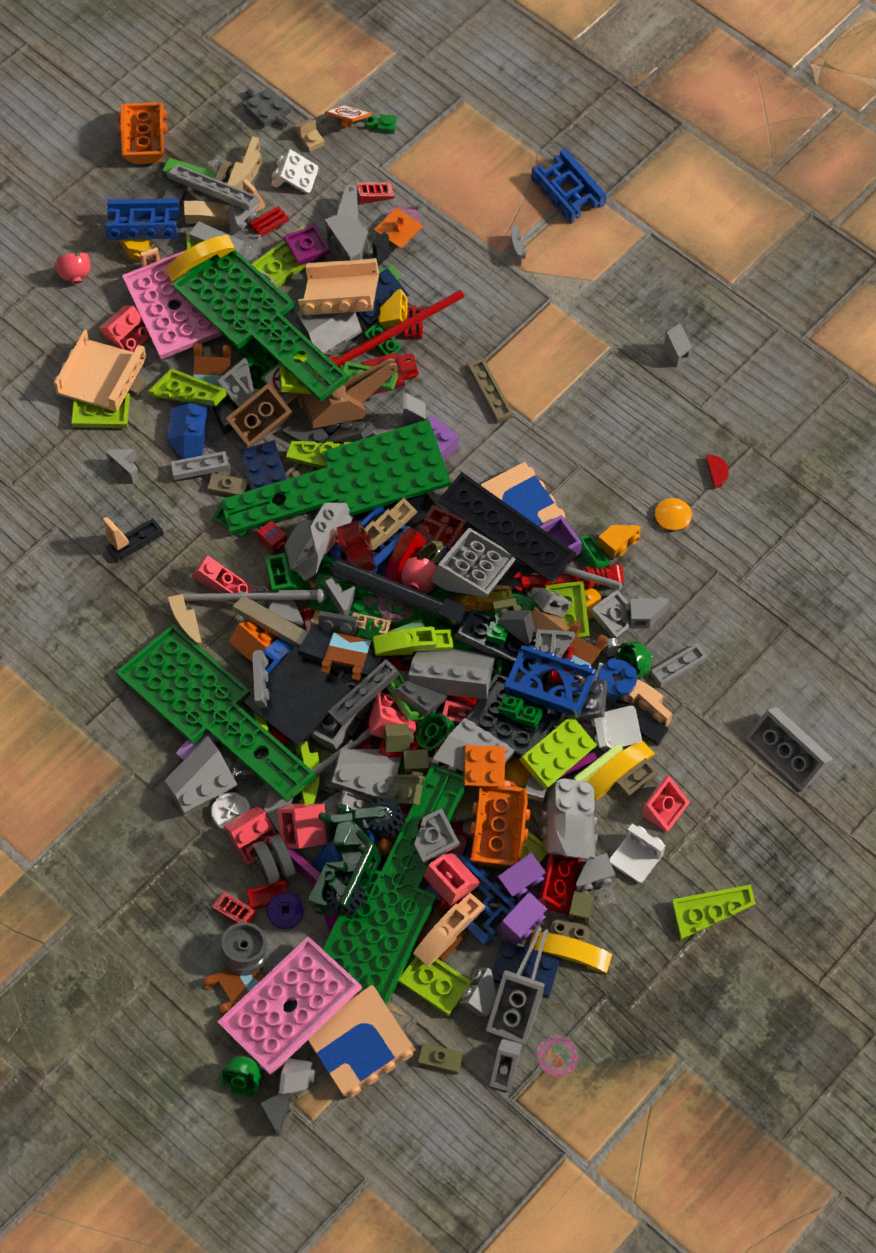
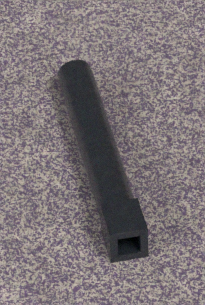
M338 559L337 562L333 561L330 567L332 577L436 618L437 623L456 631L466 617L467 606L447 598L445 601L341 559Z

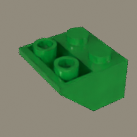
M283 553L265 557L272 593H279V590H310L309 581H304L298 572L290 569L287 554Z

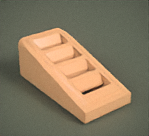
M244 179L243 191L260 197L253 185ZM261 197L260 202L257 204L258 208L255 211V213L265 207V204Z
M157 247L140 253L141 268L160 260Z
M107 517L103 518L107 539L116 550H120L129 544L128 539L110 519Z

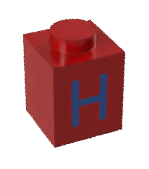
M272 520L257 531L258 541L272 555L281 552L285 548L287 535Z

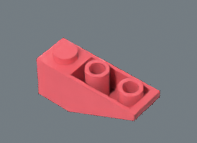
M209 556L200 561L192 574L194 579L219 593H251L254 589L250 584Z

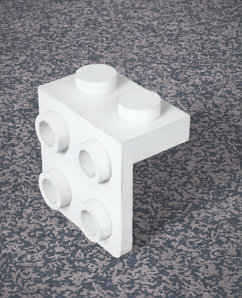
M291 149L284 155H280L276 162L278 166L272 174L273 181L271 185L278 188L286 181L306 194L311 192L318 172V166Z
M632 705L606 711L604 717L591 719L593 728L596 727L597 735H594L597 747L599 746L604 752L609 751L616 744H620L623 748L642 742L636 709Z
M632 823L627 830L626 838L611 856L610 862L612 866L636 882L643 883L664 855L666 845L658 837L649 835L643 827Z

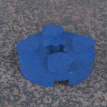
M612 658L600 668L598 680L605 679L608 683L607 696L620 698V696L631 694L635 689L637 672L628 662ZM613 676H621L623 680L615 682Z

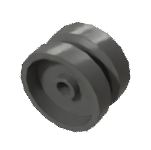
M279 834L268 838L269 849L263 841L252 844L256 863L268 885L279 882L278 870L284 878L295 875L291 857Z
M240 922L231 925L224 932L221 939V956L225 968L231 973L243 976L257 972L264 965L266 960V936L257 925Z

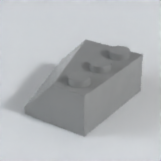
M300 311L296 312L298 324L302 332L323 353L328 350L330 352L333 351L339 343H346L362 332L355 312L301 316Z
M464 718L448 735L431 762L438 764L440 761L449 765L448 769L464 771V745L505 746L506 767L515 750L509 747L508 744L495 738L491 733L478 727L474 722Z
M208 736L165 779V783L183 816L218 798L220 795L235 789L237 786L220 751Z
M340 749L328 787L339 791L346 788L373 800L380 798L381 802L383 798L388 800L391 783H394L395 780L393 775H397L401 757L383 756L380 753V749Z

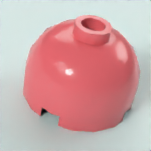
M74 253L58 257L56 259L57 262L54 261L58 276L64 281L71 282V284L81 283V279H84L89 274L91 268L90 258L87 253H80V256H75Z
M417 557L408 559L401 572L402 584L425 594L430 593L437 585L431 581L437 566L425 558L423 560H416Z

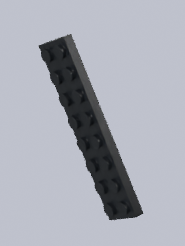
M463 472L457 476L438 500L440 504L493 542L509 551L518 560L552 584L555 583L577 556L576 552Z

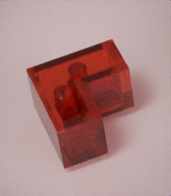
M432 505L424 518V531L435 535L433 541H441L446 547L447 552H449L466 532V520Z
M359 521L336 527L338 535H335L338 546H342L344 554L347 555L345 561L368 571L377 569L370 536Z

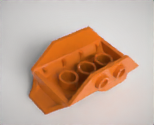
M164 102L121 104V112H118V122H121L118 125V135H121L122 155L130 163H157L164 155V133H167V123H164V120H167V110H164Z
M505 780L504 787H479L477 802L473 803L472 814H476L475 822H471L470 834H473L471 861L482 866L510 868L520 861L523 841H527L528 829H525V822L529 821L530 809H527V788H519L514 781Z

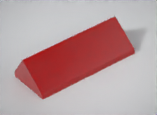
M557 854L549 855L539 902L547 910L562 914L570 913L582 859Z

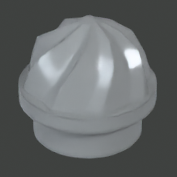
M607 638L608 644L602 652L606 656L611 657L617 654L619 644H617V639Z

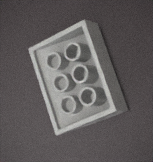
M468 528L438 564L431 581L447 591L487 597L517 557L471 528Z
M455 648L445 651H417L411 663L409 681L445 695L487 700L496 658L485 652Z

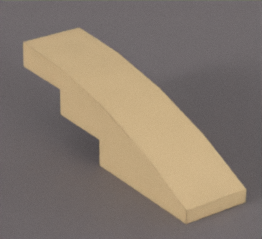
M403 498L392 510L388 509L376 522L372 521L346 547L358 560H361L396 533L417 511Z

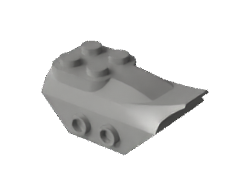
M324 503L314 520L299 521L284 545L290 569L298 572L304 581L317 574L323 555L333 547L335 542L340 543L344 539V532L353 524L351 522L350 510L346 503Z
M560 779L547 788L544 807L540 812V821L543 822L540 838L543 839V847L549 854L596 860L595 846L598 836L595 834L597 817H594V788L588 782Z

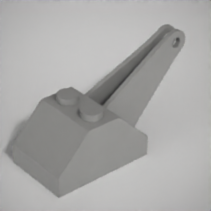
M352 184L345 187L337 215L325 219L326 241L339 261L363 260L368 255L367 247H369L367 236L369 234L366 227H362L358 221L357 187Z
M538 927L517 974L507 970L503 973L486 1028L487 1032L524 1045L535 1022L545 986L544 983L535 981L549 932L547 929H545L541 939L532 978L523 976L537 945L542 930L541 927Z

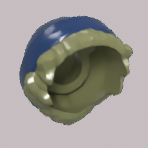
M431 541V543L421 548L420 557L417 560L425 558L438 566L448 552L441 541Z

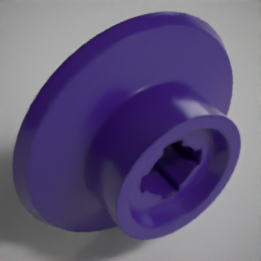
M291 893L277 894L270 900L267 907V915L270 922L280 929L295 927L303 917L302 902ZM288 906L290 913L283 915L281 908Z

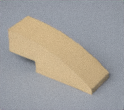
M184 201L185 222L189 224L199 221L208 226L229 225L227 211L230 206L207 201Z
M183 594L168 597L171 613L177 627L202 648L194 609L186 610Z

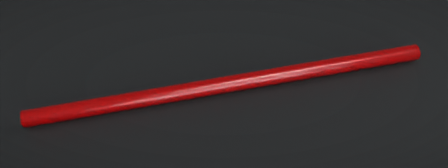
M459 290L342 354L336 358L337 363L335 364L340 367L346 361L349 362L465 298L463 292Z

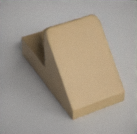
M308 119L293 126V129L309 152L325 145L324 139L316 129L315 120Z

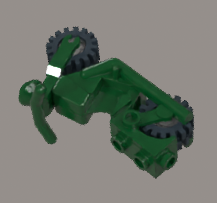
M379 798L376 799V804L374 802L370 803L372 807L355 809L353 813L350 811L351 808L349 806L340 804L334 806L335 815L319 813L318 818L326 824L333 845L337 852L342 854L343 861L326 863L319 874L316 885L310 892L308 899L315 913L333 916L328 902L336 914L346 916L349 919H353L354 915L358 913L357 909L360 911L363 909L361 904L365 905L366 903L365 892L381 861V854L375 843L363 830H371L374 835L378 834L379 837H382L383 834L385 837H389L388 833H391L393 836L395 835L394 830L399 832V825L403 826L402 820H404V816L396 801L394 802L393 799L388 801L387 798H383L381 802Z

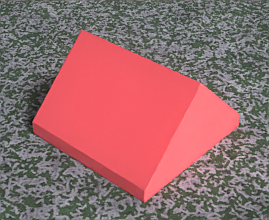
M666 775L645 803L642 816L668 832L690 802L671 777Z

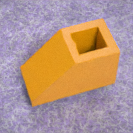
M611 525L599 536L598 546L614 560L616 557L622 556L631 544L634 545L639 541L641 527L639 525Z

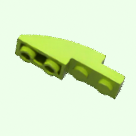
M434 627L411 628L376 635L372 638L375 656L412 655L414 651H445L453 649L450 629L435 630Z
M307 741L300 748L294 745L296 756H300V760L311 770L319 765L318 752L310 753ZM320 774L299 792L301 797L299 804H315Z

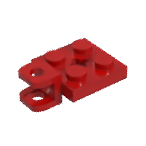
M395 352L361 362L362 365L374 367L387 359H394L398 366V378L394 389L405 386L404 381L419 375L413 354L397 357ZM378 388L372 395L382 393L388 390Z

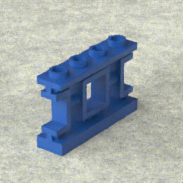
M566 148L560 151V156H554L555 165L545 170L540 164L537 167H532L531 180L533 183L541 188L542 193L549 197L553 206L557 207L561 211L562 216L568 219L570 223H573L575 218L578 219L580 217V208L590 204L595 209L597 205L601 208L606 204V193ZM565 168L567 172L561 175L559 172ZM554 176L555 178L550 182L547 180V178ZM569 180L575 188L565 193L559 185ZM585 191L588 195L581 198L580 194ZM571 199H574L575 202H573L570 206L567 202Z
M178 198L108 200V220H115V222H106L105 224L107 240L177 239V221H170V219L179 218ZM135 219H150V221H134V220H135Z
M459 854L457 856L458 859L481 879V884L478 888L487 896L482 902L485 905V909L482 912L489 917L483 925L488 930V933L485 934L473 922L467 928L488 946L493 941L491 939L497 935L491 926L503 913L508 915L518 905V902L510 895L507 898L502 893L504 889L498 883L494 882L492 884L487 880L490 876L480 868L478 871L474 868L473 865L475 863L471 861L470 857L467 855L463 857ZM430 884L426 890L436 895L437 900L440 902V894ZM493 890L511 908L508 910L501 905L496 912L493 911L489 905L495 898L490 894V891Z

